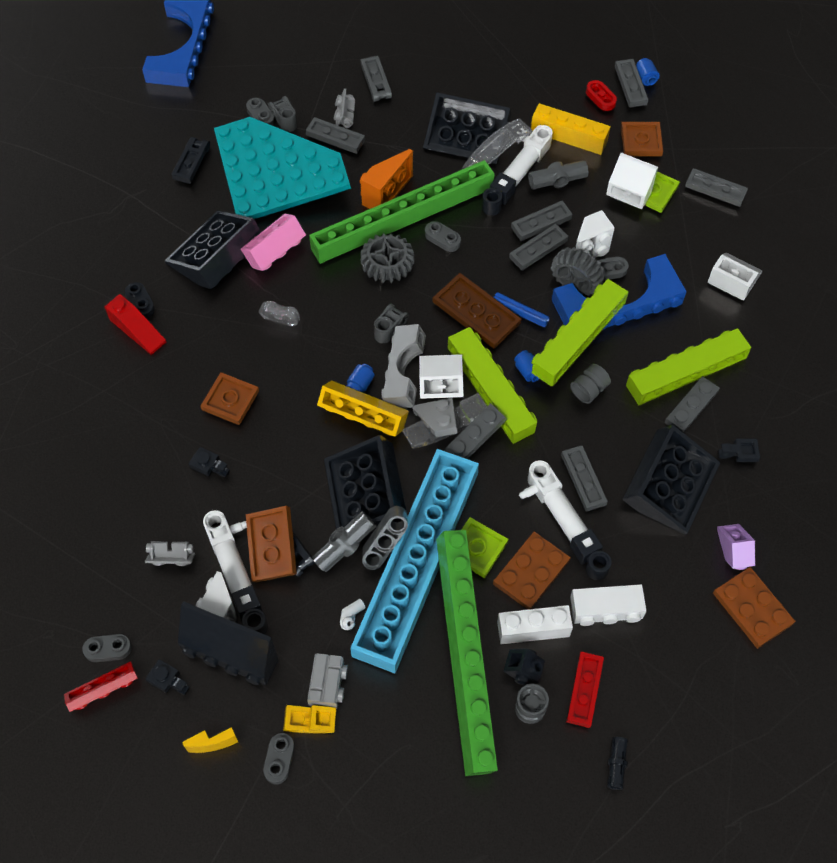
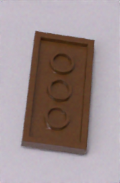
M461 273L433 297L434 304L466 328L470 327L474 333H478L480 338L493 349L521 324L522 319Z

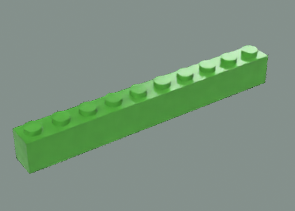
M483 160L310 234L311 250L321 264L360 247L364 243H368L369 238L374 239L375 234L379 237L382 236L383 232L385 235L484 193L486 189L490 188V184L494 180V172L487 162Z
M466 530L443 531L436 541L465 776L490 774L498 771L467 534Z

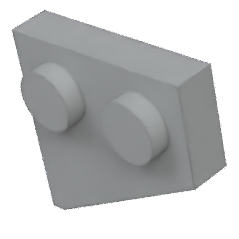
M453 398L418 404L412 407L414 414L422 419V423L427 428H430L435 437L458 433Z

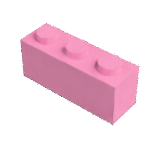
M284 214L243 246L241 251L253 269L266 270L271 267L273 261L283 257L288 249L298 245L306 234L295 215Z

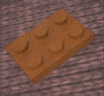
M282 506L246 514L251 581L261 582L297 574L290 507Z
M533 532L494 579L493 585L527 610H530L569 563L571 557L536 532Z
M751 567L713 592L714 596L757 649L796 622Z

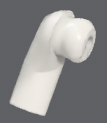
M361 599L342 609L340 625L344 630L352 629L355 626L356 614L366 608Z

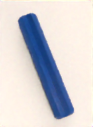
M499 292L493 297L513 313L533 323L546 327L549 322V316Z

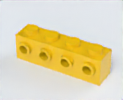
M539 103L532 116L531 132L539 125H546L553 131V140L602 155L608 142L611 126Z
M330 381L322 386L317 406L325 408L329 412H335L349 420H355L390 436H397L403 431L409 413L408 410L334 381Z

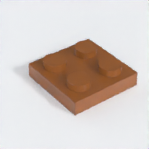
M622 122L621 132L624 154L629 156H662L663 145L660 122Z
M220 372L201 404V409L240 425L259 393V388Z

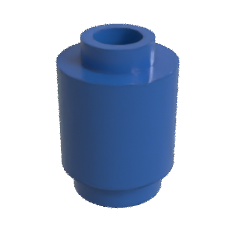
M648 58L639 60L636 67L643 85L655 84L660 75L654 63Z
M525 350L514 358L515 366L527 382H536L540 378L532 374L533 364L531 362L534 355Z
M358 364L348 378L346 386L365 393L375 377L373 368L367 364Z

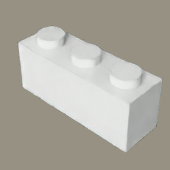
M642 585L573 589L570 596L574 624L580 623L582 626H589L594 624V622L614 624L620 620L634 623L643 619L646 613Z
M569 605L499 613L497 621L500 644L570 637L573 629Z

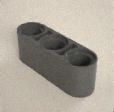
M394 506L390 508L364 544L362 563L367 569H378L407 530V512L403 507ZM395 518L402 519L401 522H393L392 520ZM382 536L390 537L387 540L380 539ZM373 553L377 555L376 557L368 556L369 554Z

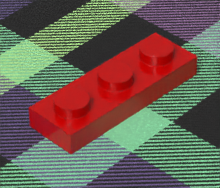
M580 652L567 723L587 728L591 727L604 657Z
M131 661L65 693V704L69 712L75 709H83L89 702L98 698H105L112 691L131 685L134 680L138 679Z

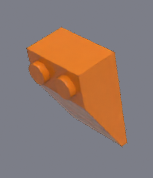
M408 149L372 166L367 173H363L360 178L363 206L371 209L396 198L413 177V150Z

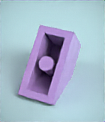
M740 524L717 526L720 543L727 563L737 570H744L747 567L755 566V540Z

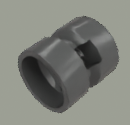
M591 364L583 371L584 375H579L570 384L574 395L587 404L591 403L599 395V392H602L611 383L609 374L597 364Z
M528 684L520 689L516 699L515 712L521 721L534 724L542 720L549 702L548 693L545 689L537 684Z

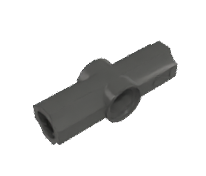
M583 160L568 164L554 162L547 169L529 172V185L531 189L550 185L561 188L567 185L569 181L588 177L589 171L586 161Z
M362 511L345 527H339L331 534L329 542L312 557L314 562L322 571L327 572L341 558L352 555L359 547V542L376 527V524Z

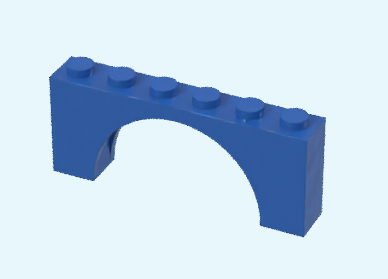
M165 0L164 6L167 17L185 22L191 27L193 32L187 43L178 50L160 56H147L142 69L146 83L189 87L191 80L194 79V68L198 66V55L202 52V41L206 39V28L210 26V15L214 12V3L211 0Z
M666 254L647 259L644 273L648 289L639 299L624 305L603 330L613 325H621L632 319H640L647 314L659 313L669 307H677L683 303L686 290ZM573 283L553 289L552 302L565 326L569 323L571 315L581 309L586 299L575 288Z

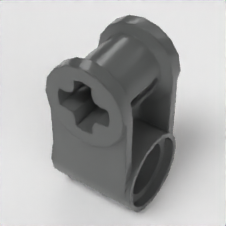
M283 96L279 101L274 103L268 102V108L273 113L274 119L281 129L287 132L294 131L297 128L296 112L288 98Z
M389 304L374 322L375 340L379 343L391 341L395 327L406 325L409 313H403L396 309L394 304Z

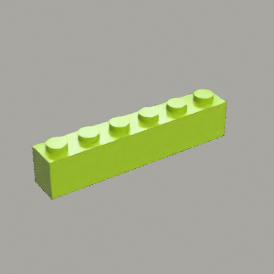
M609 279L603 285L599 284L593 293L594 295L591 298L587 297L581 309L571 315L569 323L566 326L562 325L557 332V336L546 343L544 351L534 356L531 362L533 364L532 374L553 387L625 305L628 296L627 290Z
M468 327L448 337L449 351L452 355H462L463 371L485 404L488 406L491 403L507 418L501 427L511 442L514 444L534 434L537 425L536 416L533 412L528 411L522 396H518L514 391L513 383L505 378L501 366L493 361L490 350L484 348L478 333H474Z
M738 328L732 331L727 330L714 339H706L698 346H690L684 352L671 354L661 362L656 361L647 368L634 370L628 377L626 387L637 404L641 405L692 383L702 376L705 377L746 359L751 346Z

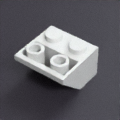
M621 153L609 180L606 195L643 209L652 193L658 167Z
M602 210L584 218L576 243L577 250L582 249L585 253L589 252V255L595 258L598 256L602 257L609 252L615 228Z
M724 253L712 268L708 283L744 301L760 277L762 270L729 253Z
M462 355L420 356V398L463 397Z
M217 571L214 578L211 577L206 585L207 591L203 598H199L196 607L236 623L238 617L222 573Z

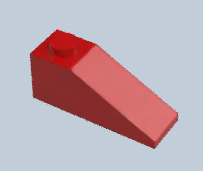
M121 294L104 306L109 320L150 355L166 343V339Z

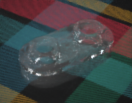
M273 301L263 302L259 309V314L263 318L288 326H296L300 319V314L294 307H285Z

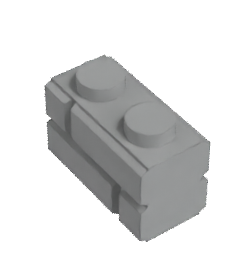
M315 654L307 699L310 707L316 705L335 707L337 709L338 702L343 703L344 688H341V681L347 678L348 665H344V658L342 656Z

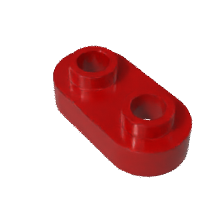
M592 80L587 84V96L601 110L610 111L615 108L617 97L603 82Z

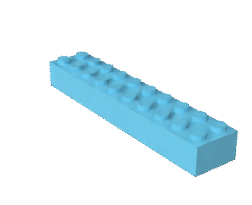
M439 449L436 450L407 517L408 528L392 551L351 645V656L353 658L396 674L440 567L436 539L443 531H453L456 529L477 478L479 463Z

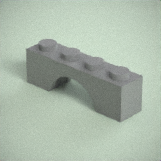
M419 324L396 326L394 335H392V348L388 355L389 364L388 370L385 372L386 381L382 389V399L400 408H411L415 404L417 388L410 378L405 377L404 374L408 363L424 351L426 335Z

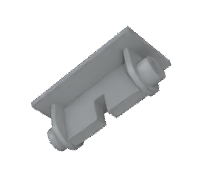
M344 88L342 94L336 98L335 106H337L334 114V120H336L337 126L341 124L345 128H350L353 125L354 113L352 112L355 107V98L353 95H346V89Z
M151 541V543L146 545V552L149 555L145 563H152L156 566L166 563H172L177 566L191 564L195 556L193 544H189V542H172V550H168V542Z

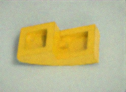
M287 705L285 707L283 731L334 733L336 708L312 705L311 708Z
M231 727L210 739L204 730L182 743L190 753H205L229 747L237 743L238 740Z

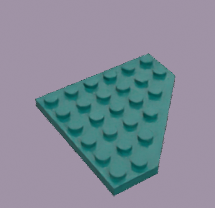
M252 117L214 128L237 215L257 219L351 189L343 159L339 152Z

